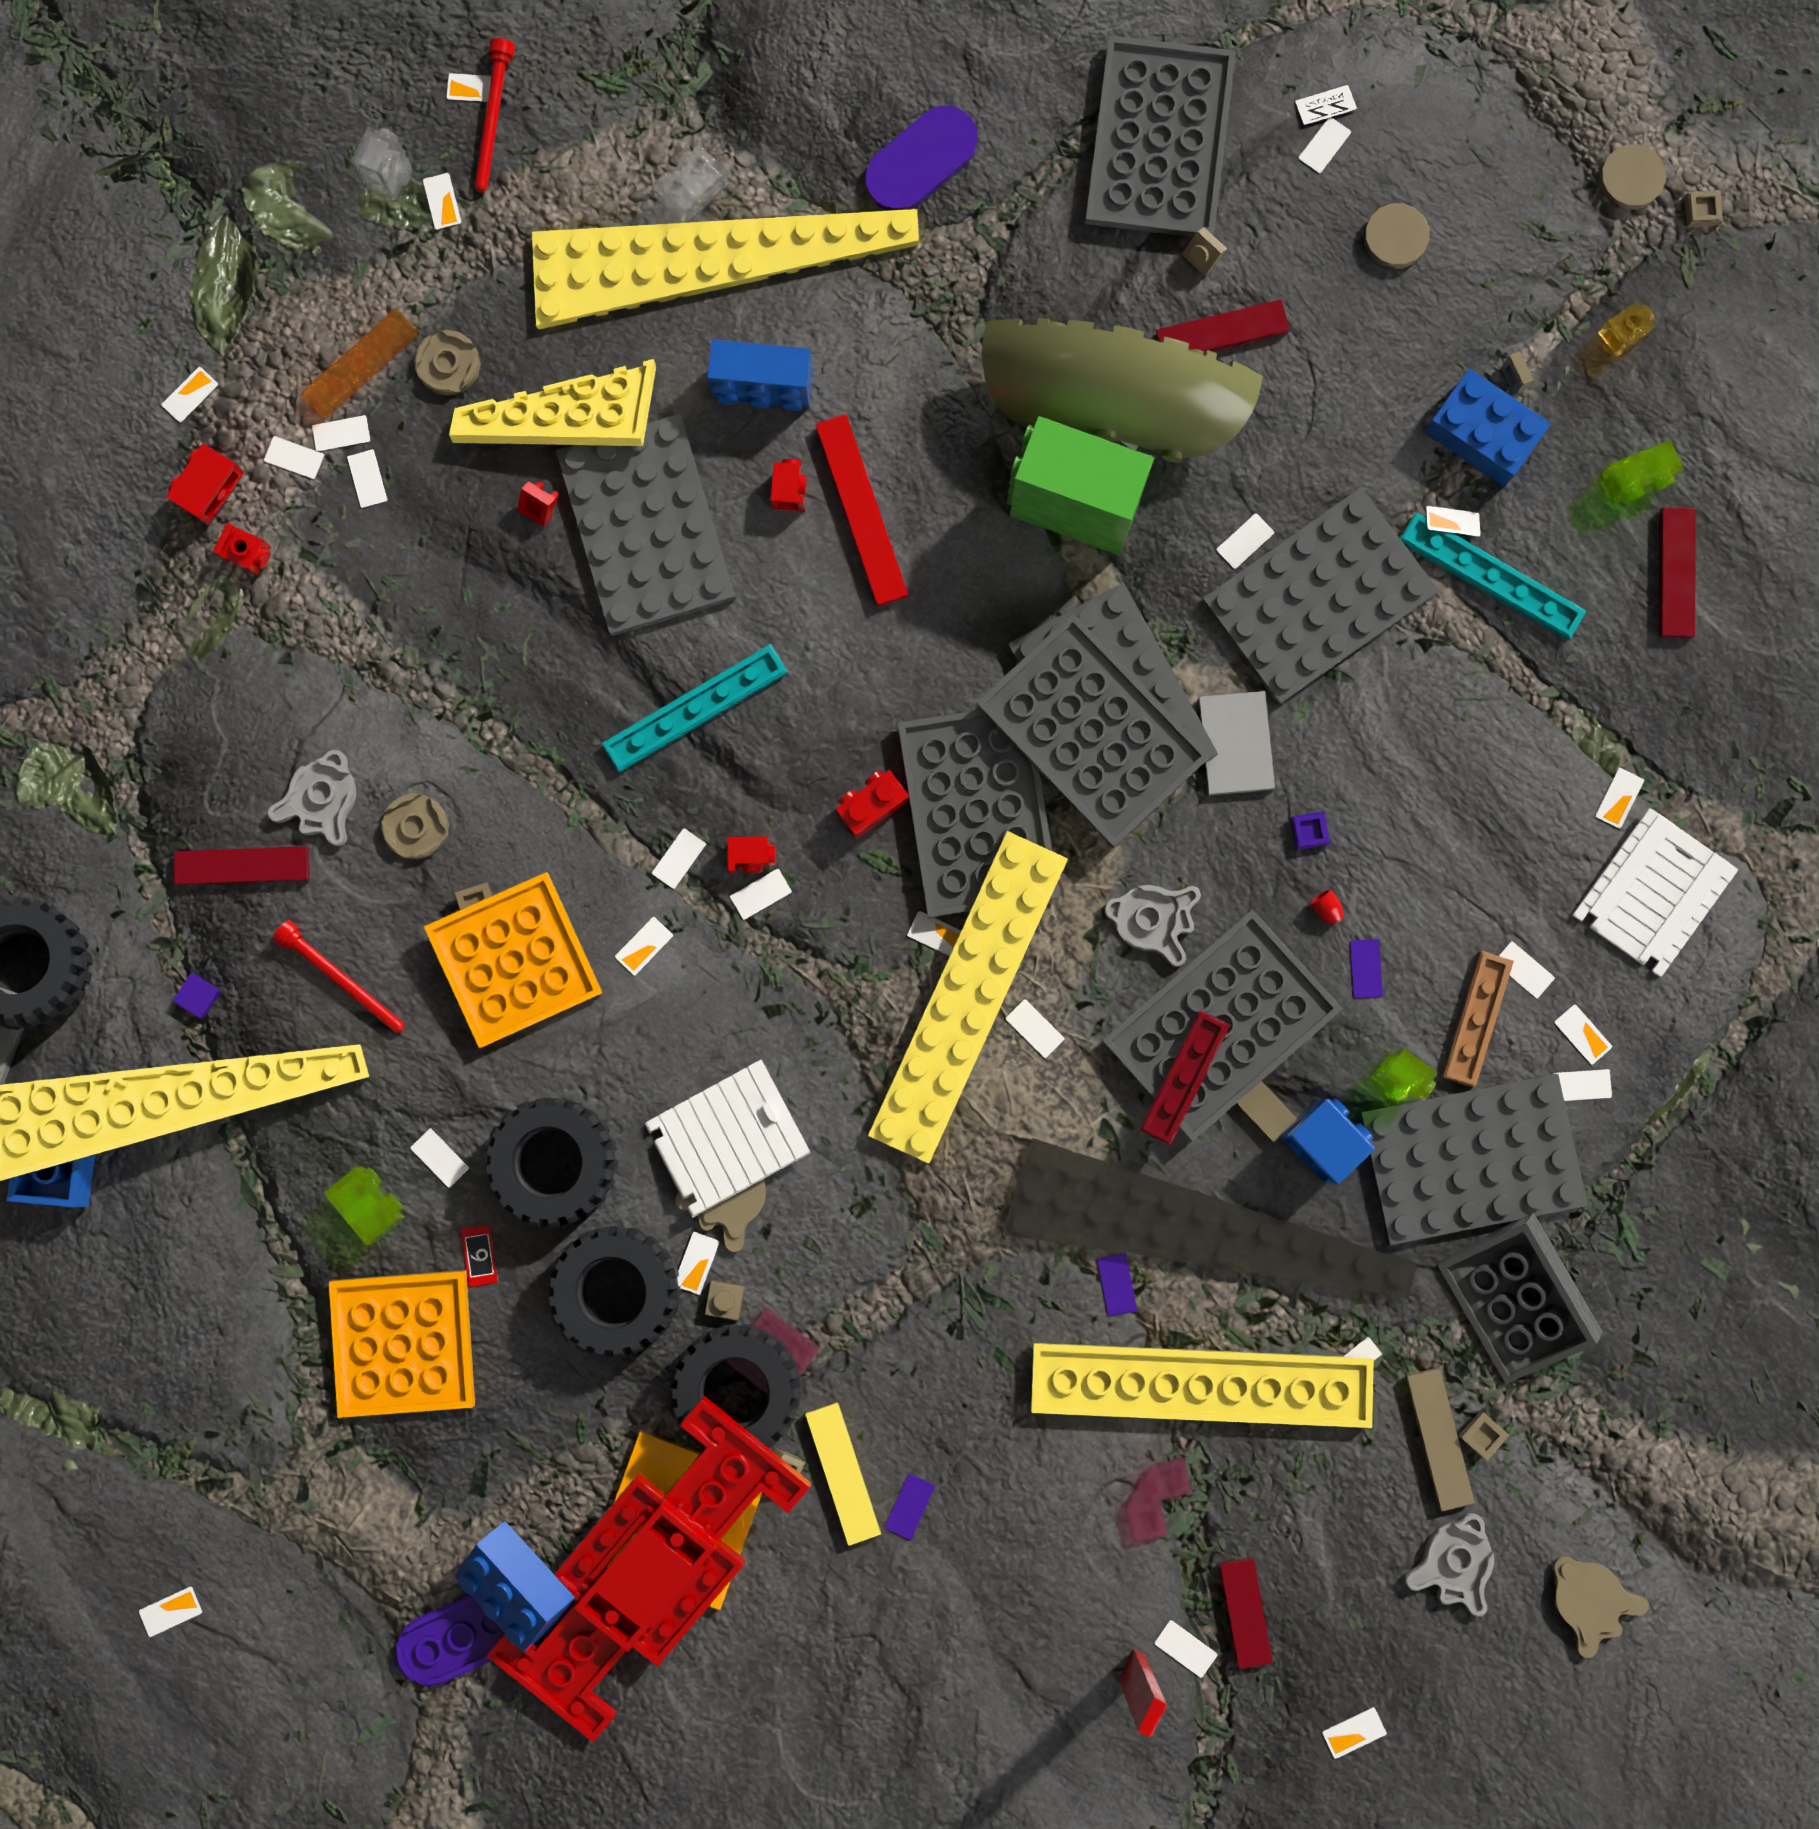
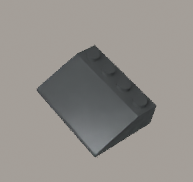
M1534 1212L1498 1229L1437 1264L1505 1384L1596 1345L1603 1333Z

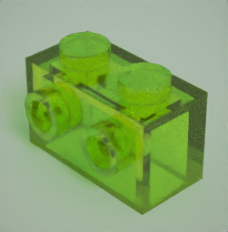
M1668 440L1610 464L1599 477L1613 505L1625 499L1627 503L1633 502L1646 495L1645 491L1655 487L1659 491L1671 486L1676 482L1675 477L1684 468L1671 440Z
M1403 1048L1390 1051L1372 1076V1079L1384 1087L1381 1091L1384 1095L1398 1103L1400 1100L1403 1102L1416 1101L1420 1097L1425 1099L1436 1085L1433 1079L1438 1072Z
M361 1166L354 1167L324 1194L366 1245H372L406 1217L401 1213L403 1206L399 1200L391 1193L387 1195L379 1186L382 1183L379 1176L371 1168L365 1169Z

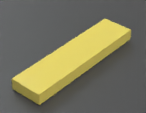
M836 1402L807 1412V1421L848 1546L881 1535L839 1403Z

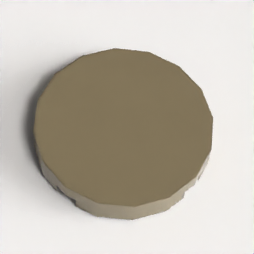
M1627 144L1615 149L1606 158L1599 173L1600 188L1610 202L1613 201L1619 204L1618 207L1625 210H1639L1650 205L1662 192L1666 182V168L1661 158L1652 149L1640 144Z
M1391 203L1379 208L1370 217L1364 235V245L1369 256L1378 264L1385 267L1387 265L1395 267L1394 269H1403L1413 265L1423 256L1430 240L1429 226L1425 217L1416 208L1404 203Z
M442 330L433 336L429 335L416 350L414 363L417 375L425 387L436 394L445 396L461 394L470 388L478 378L481 363L477 349L468 337L457 331Z
M411 793L400 796L390 803L385 811L386 813L381 824L384 841L392 851L404 858L419 860L430 857L441 849L447 839L449 823L446 812L437 801L426 795Z

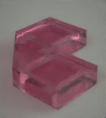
M1183 1457L1150 1465L1128 1501L1126 1511L1134 1542L1168 1534L1160 1500L1192 1492Z

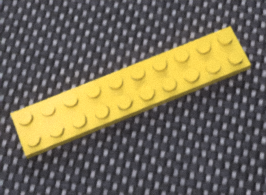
M1006 832L868 1136L926 1163H930L1068 858L1011 832Z
M1033 1343L1031 1413L1372 1428L1374 1359L1367 1357Z

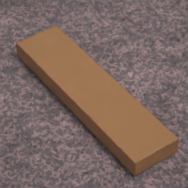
M1479 951L1441 1078L1476 1088L1514 963L1513 960L1485 951Z

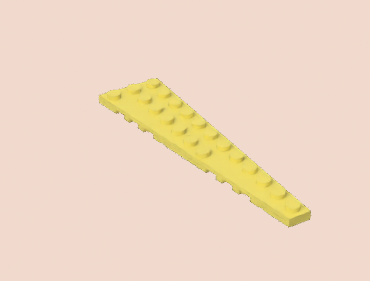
M917 209L532 232L536 326L538 330L575 322L578 321L577 318L595 314L598 317L607 315L609 311L622 308H627V310L640 307V304L654 301L661 303L681 296L688 297L768 279V276L784 272L791 274L799 272V269L816 265L819 268L830 265V262L838 260H854L870 254L877 255L919 245Z
M361 1045L0 1085V1181L370 1077Z

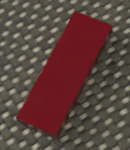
M1253 1557L1219 1563L1238 1668L1273 1663Z

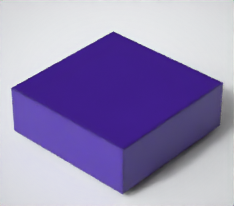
M1324 811L1292 816L1290 818L1296 850L1330 844Z
M190 973L173 1001L197 1017L204 1019L222 991L198 975Z

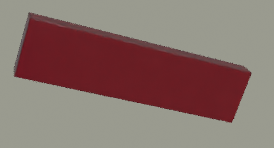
M1282 299L1156 329L1155 334L1158 342H1162L1164 337H1169L1189 343L1188 349L1209 350L1213 352L1288 334L1290 328Z
M1662 507L1659 520V638L1692 639L1695 637L1696 508Z
M309 847L174 851V884L310 881Z
M1202 1010L1199 1011L1139 1131L1169 1146L1171 1145L1230 1024Z

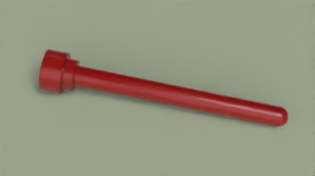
M502 38L490 39L488 55L491 57L490 61L493 63L475 179V189L480 193L485 192L488 187L505 68L513 60L515 44Z
M291 920L285 921L275 931L272 940L281 948L286 947L289 950L294 949L393 1032L401 1033L404 1030L405 1025L398 1017L302 939L303 935L299 932L300 928Z

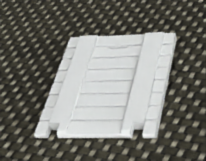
M1648 808L1572 916L1579 921H1582L1587 913L1594 916L1595 919L1589 928L1642 965L1650 957L1655 959L1657 963L1651 971L1657 976L1662 977L1738 869L1675 826L1668 819L1653 809Z
M762 1060L755 1062L645 1123L649 1134L661 1129L664 1135L655 1140L654 1144L682 1199L694 1194L697 1202L687 1207L692 1218L811 1153Z

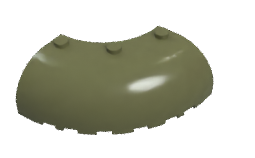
M1038 318L1037 325H1022L1023 321L1021 319L987 321L982 341V364L985 380L994 401L1010 419L1027 428L1028 425L1035 426L1037 418L1040 416L1110 442L1119 440L1146 448L1163 455L1162 458L1169 462L1177 463L1181 462L1183 458L1205 456L1217 451L1230 442L1248 421L1256 405L1263 376L1240 363L1231 361L1227 365L1216 360L1217 353L1209 350L1188 349L1189 343L1169 337H1164L1162 342L1143 338L1144 331L1114 326L1113 332L1094 329V322L1068 320L1067 325L1045 318Z

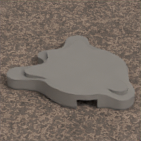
M330 750L322 758L316 759L315 762L306 766L302 765L293 775L285 797L268 809L267 813L270 820L275 823H283L299 817V831L302 834L309 836L322 833L330 844L334 846L344 845L347 841L345 820L353 808L356 799V786L349 772L345 754L339 750Z
M1142 885L1130 890L1120 898L1110 899L1104 907V913L1114 923L1119 935L1128 945L1141 951L1156 952L1164 957L1170 966L1178 968L1186 962V953L1178 942L1177 936L1179 934H1190L1194 930L1190 910L1200 900L1201 894L1195 886H1188L1179 891H1169L1159 886Z
M1466 1513L1459 1520L1437 1528L1430 1535L1425 1545L1423 1559L1420 1564L1405 1574L1404 1582L1406 1586L1413 1591H1419L1431 1585H1437V1598L1442 1604L1448 1605L1460 1602L1465 1605L1472 1615L1476 1617L1485 1615L1488 1606L1484 1597V1588L1493 1570L1494 1553L1485 1534L1483 1519L1475 1513Z

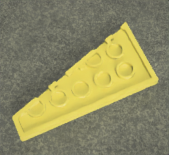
M654 359L644 361L643 366L626 370L625 366L615 368L613 374L601 377L591 374L543 386L544 391L527 395L526 391L515 393L513 399L501 402L491 399L455 408L449 436L452 443L643 446L656 372Z

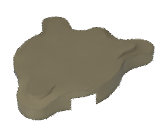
M765 1178L697 1215L703 1230H711L718 1224L723 1227L725 1246L729 1251L738 1252L743 1248L747 1225L758 1216L766 1201ZM680 1193L675 1197L677 1207L683 1210H688V1206L697 1202L694 1194L685 1199H682Z
M1560 1556L1553 1563L1554 1584L1556 1585L1555 1600L1553 1599L1555 1608L1561 1618L1573 1629L1576 1636L1577 1652L1585 1658H1591L1597 1653L1602 1639L1619 1637L1621 1635L1622 1627L1618 1622L1620 1615L1642 1616L1649 1608L1647 1599L1641 1595L1624 1590L1619 1579L1608 1568L1599 1563L1577 1561L1568 1556Z

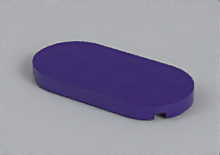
M939 106L924 113L870 161L866 170V185L871 200L878 207L887 211L911 210L920 205L973 158L978 141V133L972 118L963 110L953 106Z
M469 1594L412 1620L399 1636L395 1650L396 1661L403 1675L411 1681L414 1680L425 1686H436L492 1662L486 1655L504 1634V1631L494 1620L489 1619L484 1614L482 1607Z

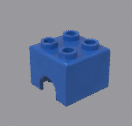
M1330 1099L1314 1101L1280 1136L1325 1184H1340L1375 1150L1374 1145L1370 1142L1373 1139L1371 1133L1360 1123L1358 1125L1352 1124L1346 1117L1349 1111L1337 1099L1333 1101Z

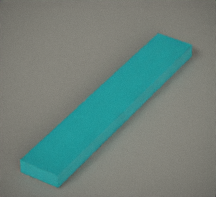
M1417 512L1413 515L1400 537L1404 545L1410 550L1566 641L1571 639L1587 612L1454 533L1429 530L1427 518Z
M769 644L601 744L616 770L620 773L787 675L788 671L773 646Z

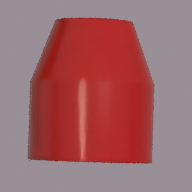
M1331 889L1320 893L1309 903L1316 915L1329 925L1336 924L1344 917L1341 902Z

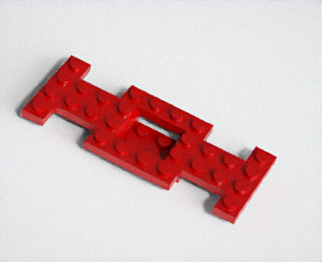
M704 1395L680 1424L682 1428L706 1446L666 1494L640 1473L635 1476L554 1573L559 1581L575 1597L574 1600L576 1601L538 1646L533 1644L523 1653L517 1646L509 1642L504 1632L486 1655L592 1742L597 1739L614 1719L617 1712L592 1692V1690L624 1652H628L634 1647L658 1667L744 1566L746 1559L723 1542L721 1538L753 1500L762 1492L789 1513L811 1486L810 1481ZM640 1528V1530L631 1539V1541L625 1546V1548L620 1552V1554L615 1558V1560L599 1577L602 1571L608 1566V1564L613 1560V1558L618 1554V1552L624 1547V1545L629 1541V1539L634 1535V1533Z

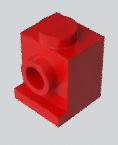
M783 459L782 463L774 462L771 490L772 509L805 512L804 496L800 495H806L807 475H802L801 461Z
M227 522L213 552L222 560L257 576L260 568L263 569L270 559L271 546L263 539ZM246 543V550L244 552H241L244 544Z
M768 836L728 837V871L730 874H737V867H743L744 873L762 872V867L776 865V845H770Z

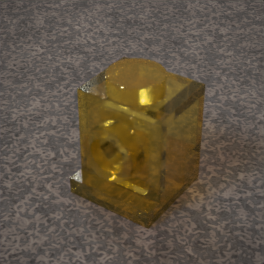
M1635 301L1615 317L1609 319L1599 330L1598 334L1618 358L1652 332L1656 327L1653 323L1655 316L1648 306L1643 305L1640 307Z

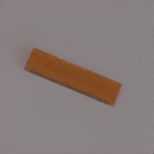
M395 307L300 395L326 420L420 333Z

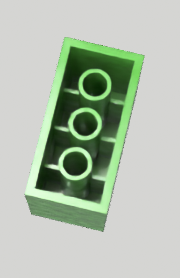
M1038 416L1035 426L1028 425L1022 441V456L1016 457L1010 473L1009 496L1006 503L1011 505L1010 516L1120 556L1155 457Z

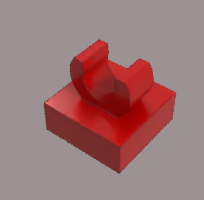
M528 481L521 488L517 511L545 527L552 518L558 492L554 491L550 495L543 491L544 483L538 482L534 485Z

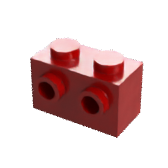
M202 443L199 449L194 450L189 455L187 466L182 474L175 477L170 483L169 493L166 495V498L183 511L209 526L244 475V472L234 462Z
M890 769L884 774L881 770L877 771L865 781L867 786L858 793L851 790L838 800L840 806L836 808L837 815L856 840L909 803V795Z

